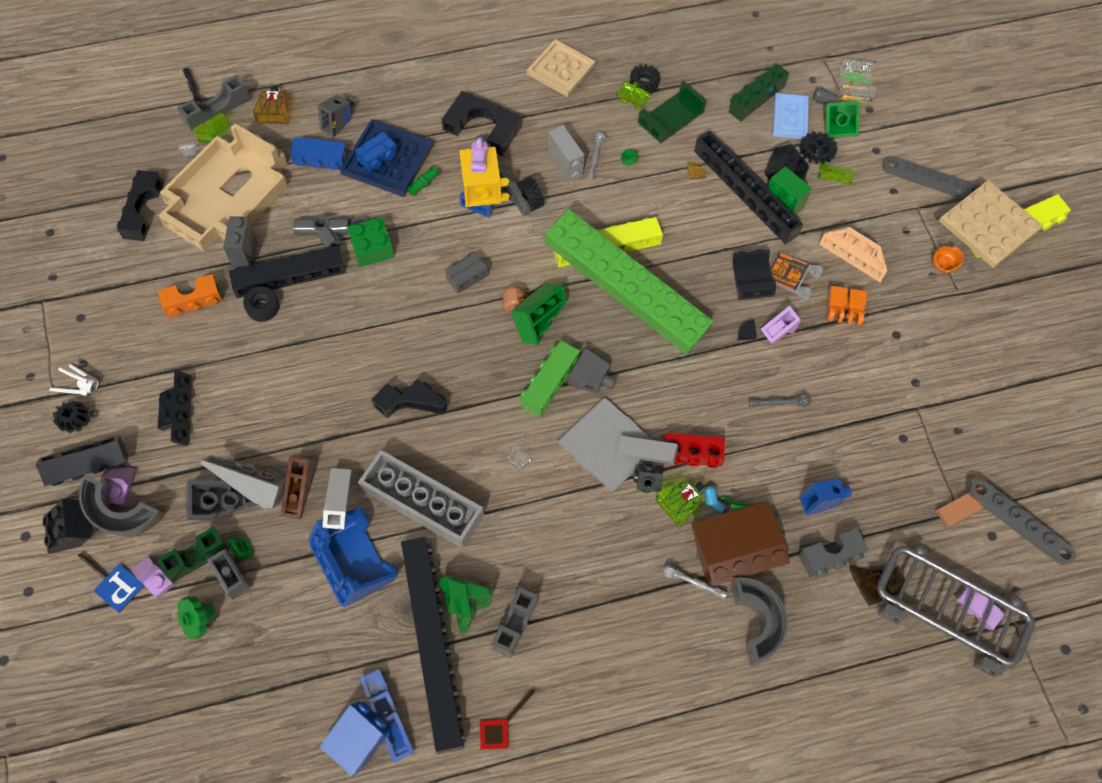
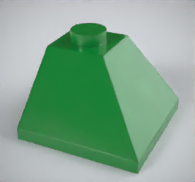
M851 99L826 103L825 134H828V138L859 136L860 101Z

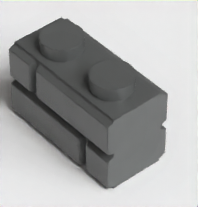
M474 253L473 255H466L457 264L449 265L447 270H445V275L449 284L458 294L487 277L488 268L478 254Z
M226 549L207 560L226 594L232 600L250 589L249 584Z

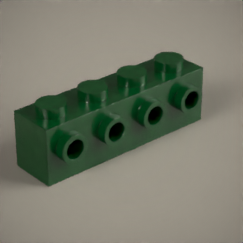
M778 64L772 68L769 67L763 75L756 77L753 83L746 85L739 94L733 95L730 100L729 113L740 122L773 97L775 93H778L786 86L789 72Z

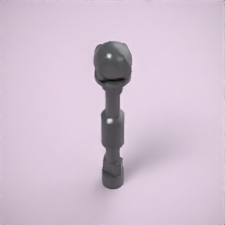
M807 394L798 395L797 398L749 399V407L761 405L780 406L782 404H798L799 407H806L811 403V398Z

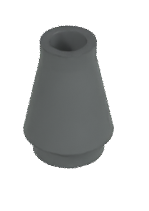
M817 87L812 100L816 101V103L826 104L839 100V96L824 87Z

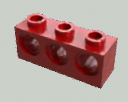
M666 433L664 442L678 445L679 452H677L674 465L683 463L693 467L699 465H707L709 468L722 467L725 460L724 437ZM695 449L698 454H692L689 450ZM709 451H715L718 455L713 456Z

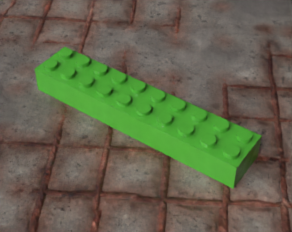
M570 209L545 234L544 244L684 354L688 355L713 324V320Z

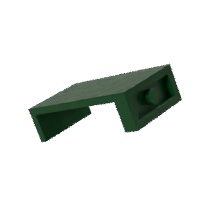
M683 81L681 82L679 92L653 111L648 113L645 109L641 110L638 116V124L661 144L703 114L707 101Z

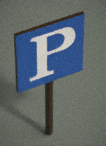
M81 553L78 554L81 560L104 578L93 592L118 613L145 586L120 564L107 576Z

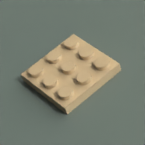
M555 39L527 69V75L568 97L595 67L596 61Z

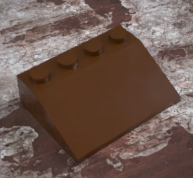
M768 501L691 522L705 581L712 586L790 563L785 541Z

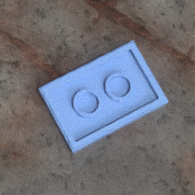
M775 93L773 136L795 139L806 137L808 133L809 96Z

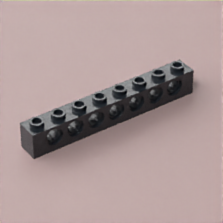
M711 131L697 138L694 152L785 245L799 236L803 223Z

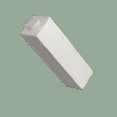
M331 468L324 506L323 528L344 529L351 481V470Z

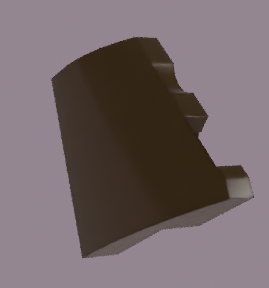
M857 565L850 566L852 577L867 604L871 606L884 601L877 590L878 581L884 568L870 566L869 569H858ZM894 567L886 584V591L892 596L899 594L905 581L896 567Z

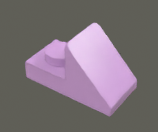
M788 306L761 330L770 343L775 344L787 333L793 334L802 320L793 308Z
M112 468L104 476L103 479L111 487L108 493V503L110 506L126 507L135 473L134 468Z
M148 556L131 570L136 578L157 599L174 586Z

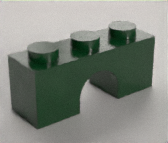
M214 526L196 536L197 542L192 547L183 551H178L175 548L156 559L164 575L172 583L207 564V560L224 549L229 551L223 538Z

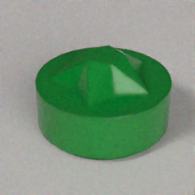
M634 149L625 150L620 156L624 165H632L639 159L637 151Z

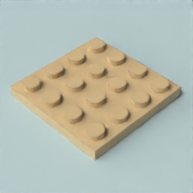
M989 180L944 214L939 220L940 223L992 268H995L1043 227L1042 224Z

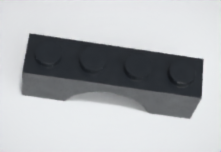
M137 170L136 176L133 177L131 190L127 194L126 205L123 206L121 219L117 223V230L123 239L145 240L149 226L145 218L139 213L141 207L147 201L158 198L160 195L163 181L158 172Z

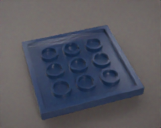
M371 119L341 167L340 173L341 175L404 197L407 187L412 184L431 151L433 141ZM384 132L395 143L397 154L393 159L383 162L378 169L368 172L357 160L355 150Z

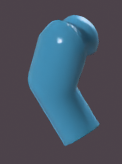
M709 485L704 490L705 503L722 514L726 505L717 500V488L714 485Z

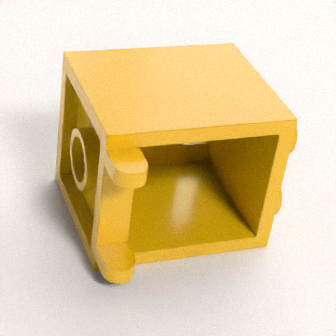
M488 147L485 160L486 172L474 173L471 171V149L459 150L465 206L501 204V201H508L509 194L501 193V187L508 186L509 179L500 178L496 147Z

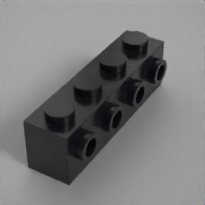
M119 434L38 459L36 467L44 486H57L62 484L64 480L71 478L72 480H77L91 472L92 474H97L108 467L118 468L124 465L128 454Z

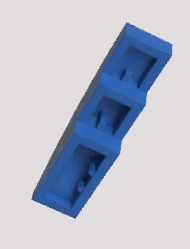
M380 669L360 677V682L373 713L377 717L383 718L391 729L384 741L393 763L413 754V748Z

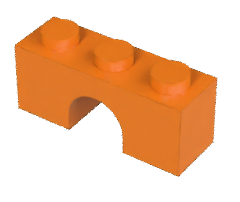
M213 274L194 279L196 288L188 295L181 294L176 285L158 290L161 306L168 318L176 317L189 311H196L199 308L222 302L218 284Z

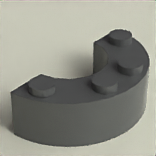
M86 475L81 482L79 502L82 512L92 525L104 532L117 536H135L150 530L165 514L142 502L128 512L116 513L108 503V493L111 487Z
M735 578L731 587L736 605H745L752 608L758 614L761 621L759 637L750 640L746 645L750 666L752 667L768 660L782 645L788 627L787 613L779 596L766 584L750 578Z

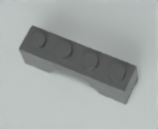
M235 75L222 82L219 93L210 101L200 103L191 99L177 108L184 123L191 131H194L249 100L250 96L244 82L238 75Z

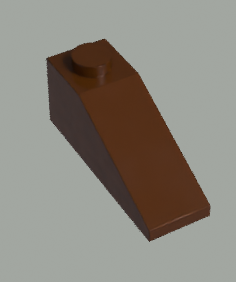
M299 454L289 457L280 516L301 519L313 478L316 457Z

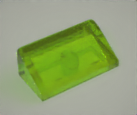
M820 163L817 178L851 185L854 179V170L829 164L822 165Z

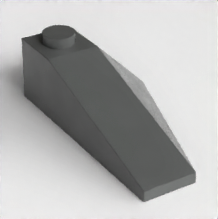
M224 480L187 481L185 489L187 520H211L258 505Z

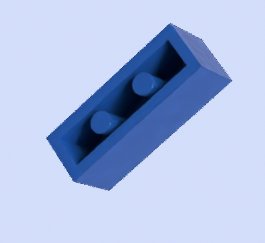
M294 137L290 156L292 163L298 166L340 170L347 159L348 151L346 143Z

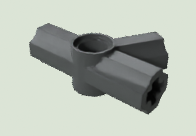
M317 215L313 219H295L293 221L295 235H317L325 248L329 246L339 247L341 242L337 235L349 234L347 226H350L349 218H327L324 215Z

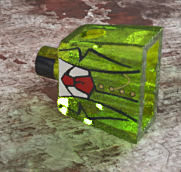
M684 479L659 491L655 500L680 529L701 506L703 500L699 495L706 489L700 481L691 486Z

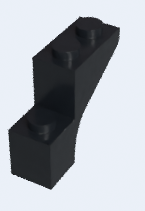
M418 379L403 394L397 387H391L387 383L371 399L373 407L387 419L396 411L404 408L443 414L447 410L444 396L440 393L436 394L428 383H422Z

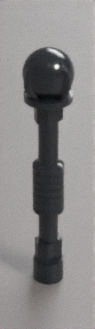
M184 68L183 73L187 79L189 90L193 94V100L202 103V98L196 93L197 89L194 81L191 79L189 68Z

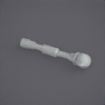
M601 131L597 132L594 136L596 146L595 151L592 153L591 167L587 174V179L589 180L594 178V169L599 158V148L606 138V135Z
M672 564L666 565L663 569L664 575L667 578L675 579L676 577L683 579L699 589L708 590L722 599L726 598L727 591L709 586L706 582L697 578L686 576L678 571L679 568Z

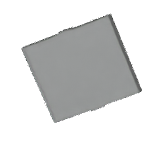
M603 397L568 429L557 442L587 472L589 471L610 492H614L638 468L639 464L645 461L617 456L616 451L620 436L652 439L636 426V423Z

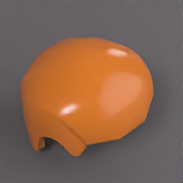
M943 246L934 253L932 260L934 267L940 272L952 273L962 265L964 256L957 246Z

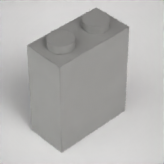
M564 125L549 131L548 155L568 183L580 179L583 176L584 153Z

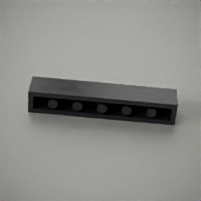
M329 246L325 249L291 255L282 259H273L269 262L256 263L247 267H238L229 271L232 289L236 298L244 297L249 290L258 286L275 290L345 273L338 246Z

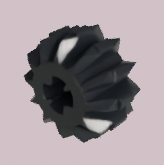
M72 399L68 403L62 401L61 407L56 406L58 411L52 413L54 424L61 431H67L70 434L74 429L79 432L80 426L86 427L84 421L89 420L87 415L88 409L81 402H75Z

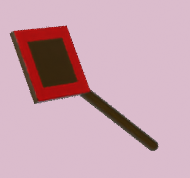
M531 690L505 720L480 721V750L508 749V722L535 693L534 690Z

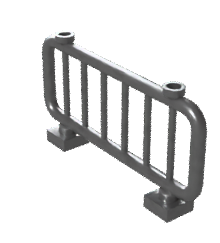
M899 546L893 550L877 585L878 594L884 601L888 602L881 606L878 612L880 616L895 624L903 622L907 615L906 613L985 655L986 657L976 660L974 667L992 677L1002 675L1005 669L1004 666L1010 667L1019 664L1035 626L1031 613L1022 607V600L1011 597L1008 600L927 557V550L923 547L915 546L912 549L907 546ZM906 554L912 557L914 561L896 598L886 591V584L899 556ZM919 561L932 568L933 571L917 607L914 608L901 601V598ZM938 571L951 578L952 582L936 618H933L920 611ZM958 582L971 589V592L955 629L939 620L955 583ZM977 592L991 601L973 640L960 633L959 630L974 594ZM996 602L1009 609L1010 612L993 651L978 641ZM1016 613L1025 619L1026 624L1014 655L1011 658H1007L999 654L998 651L1013 614Z

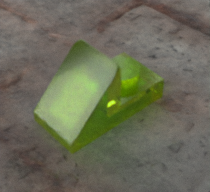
M221 112L192 130L199 143H210L216 136L219 137V133L224 132L230 127L225 115Z

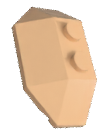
M850 227L825 232L820 242L821 246L878 282L883 280L887 273V268L881 246Z

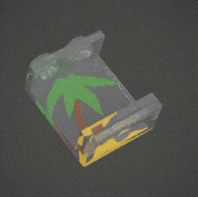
M843 57L839 67V99H854L860 102L872 103L876 94V86H872V72L876 61Z

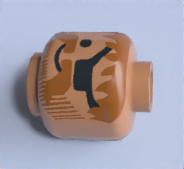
M518 286L508 287L503 293V308L511 313L512 309L526 299V292Z

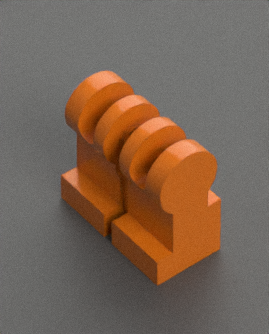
M831 286L827 293L826 320L832 322L834 315H836L837 322L842 323L846 309V324H851L854 318L855 325L861 326L865 315L867 291L850 289L848 293V288Z

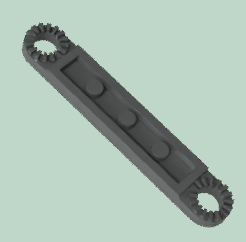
M482 134L475 137V141L481 138L482 141L486 142V138ZM497 156L500 178L509 179V185L501 188H505L509 194V200L515 203L523 216L531 213L528 201L525 197H522V192Z
M893 156L887 157L882 167L886 173L897 175L899 178L961 199H965L972 191L974 192L980 187V185ZM888 163H894L896 167H890Z
M979 479L969 485V494H971L970 496L980 502L983 507L1047 556L1052 557L1058 564L1067 565L1075 560L1076 553L1072 546L989 483ZM977 485H980V487H982L984 491L983 495H980L976 492L975 487ZM1061 549L1066 550L1067 555H1069L1067 559L1061 557Z

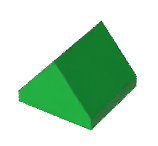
M246 537L228 540L229 547L238 563L254 555Z

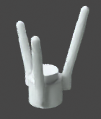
M70 364L69 367L82 376L61 367L58 370L78 379L77 386L80 390L52 387L49 389L54 392L88 396V393L93 394L96 392L99 381L97 378Z

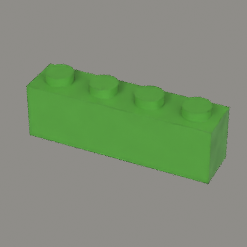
M561 340L557 346L554 345L549 354L550 357L542 362L539 373L533 375L530 381L531 385L528 389H524L520 395L521 407L540 418L580 358V350Z

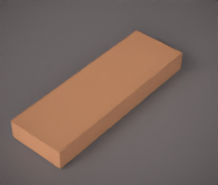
M982 487L976 489L978 494H984ZM967 493L941 507L936 513L945 526L949 528L985 507L976 499H973L970 496L971 494Z

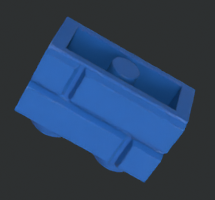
M382 132L357 148L355 154L359 163L370 172L373 169H378L386 160L393 159L397 154L395 143Z

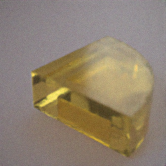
M687 162L688 180L706 179L704 169H701L696 163Z

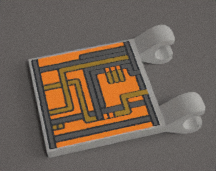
M777 252L770 265L772 280L776 282V286L793 292L804 300L809 299L812 291L808 287H800L807 273L815 278H820L823 267L819 265H810L780 252Z

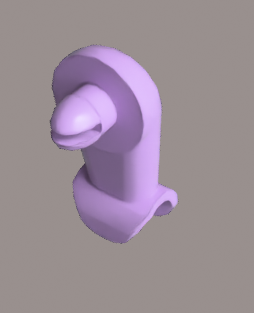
M478 138L471 145V171L474 173L486 172L485 160L488 146L486 142Z

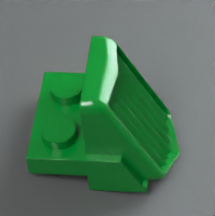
M452 576L440 578V586L445 593L448 615L456 614L459 633L468 632L469 624H472L474 610L490 606L491 590L488 587Z

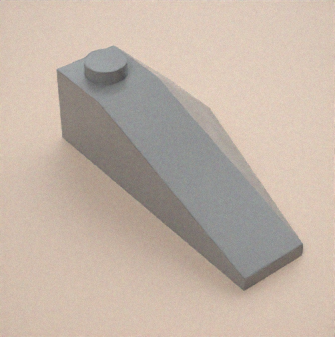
M211 455L201 461L203 466L249 500L259 504L261 508L273 509L280 503L284 495L287 474L268 468L266 472L256 470L254 468L255 465L250 464L238 466L233 460Z

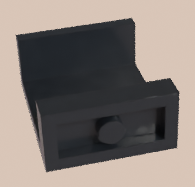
M758 249L751 252L741 251L733 254L732 265L738 300L775 296L776 282L772 280L769 249Z

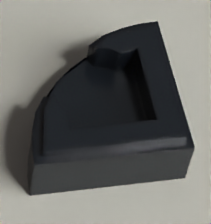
M754 320L744 323L738 332L737 340L756 339L757 333Z

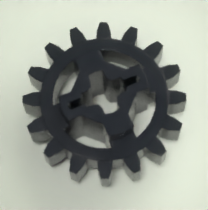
M814 131L812 135L807 133L800 143V154H804L803 159L808 158L809 163L815 161V165L818 162L824 165L825 161L830 163L831 159L835 158L838 147H836L837 142H833V137L828 138V134L822 135V132L816 134Z

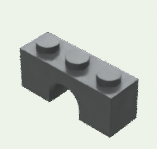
M858 528L840 534L834 542L838 548L837 554L827 552L821 542L803 549L798 556L809 577L814 575L821 577L827 574L831 568L838 570L846 566V562L852 560L855 563L864 559V554L869 549Z
M521 587L518 588L511 602L507 618L503 625H500L491 644L492 650L512 658L538 603V595Z

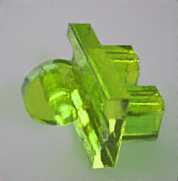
M624 81L621 88L617 90L616 96L620 97V101L623 103L630 102L634 104V108L640 111L651 94L638 88L639 83L637 82L631 85Z

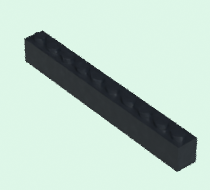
M425 537L402 541L401 546L435 751L437 755L462 750V743H466L464 729L460 730L458 722L462 720L460 707L456 708L455 699H458L456 685L452 686L451 677H455L453 664L448 665L447 656H451L449 643H445L443 637L447 635L445 622L441 623L440 615L444 613L442 603H437L436 595L440 594L438 582L433 580V575H436V568L434 562L430 563L429 555H433L431 543H427Z

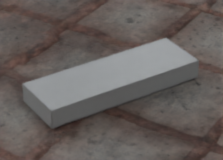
M620 436L616 454L621 457L674 465L678 445Z

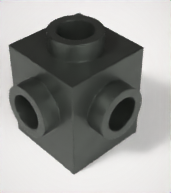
M653 463L639 464L638 471L634 470L633 482L637 483V490H641L644 493L661 492L663 466H657Z

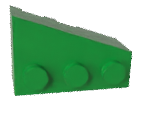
M545 283L511 310L522 343L539 345L541 342L540 337L544 331L547 332L550 328L551 320L558 316L568 301L562 284Z

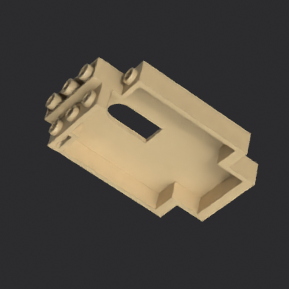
M236 123L231 127L235 138L231 143L227 139L216 136L160 192L164 202L168 204L158 215L163 225L203 251L218 237L225 240L229 216L248 217L252 225L288 187L286 178L281 173L288 165L284 152L277 149L274 144L264 141L259 135L249 132L247 128L241 127ZM239 171H250L252 173L251 178L233 197L221 190Z

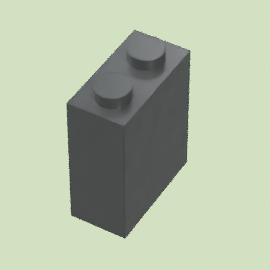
M229 216L223 246L233 270L238 267L251 266L254 264L258 240L249 218Z

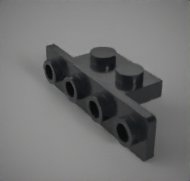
M176 370L174 372V387L159 395L157 429L164 431L171 428V442L185 447L189 444L192 376Z

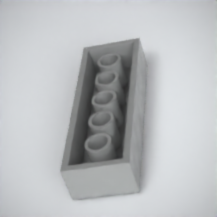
M382 450L379 451L358 481L361 491L462 549L484 516L482 506Z

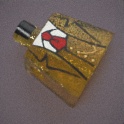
M273 85L270 87V91H261L253 109L256 123L289 124L288 102L285 92L280 91V87Z

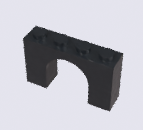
M461 91L442 118L443 130L457 137L465 125L472 119L487 118L493 121L496 126L488 136L487 142L491 147H496V154L503 156L522 127L521 116L517 113H512L501 106H496L487 100L480 99L464 91Z

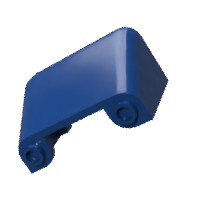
M361 507L346 512L344 529L323 528L322 519L316 522L309 536L310 548L342 607L359 601L393 582L398 576L396 567L390 562L382 564L365 532L369 524V518Z

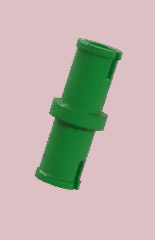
M431 166L423 175H419L417 180L407 187L408 193L414 197L424 187L427 188L429 183L439 175L438 170Z

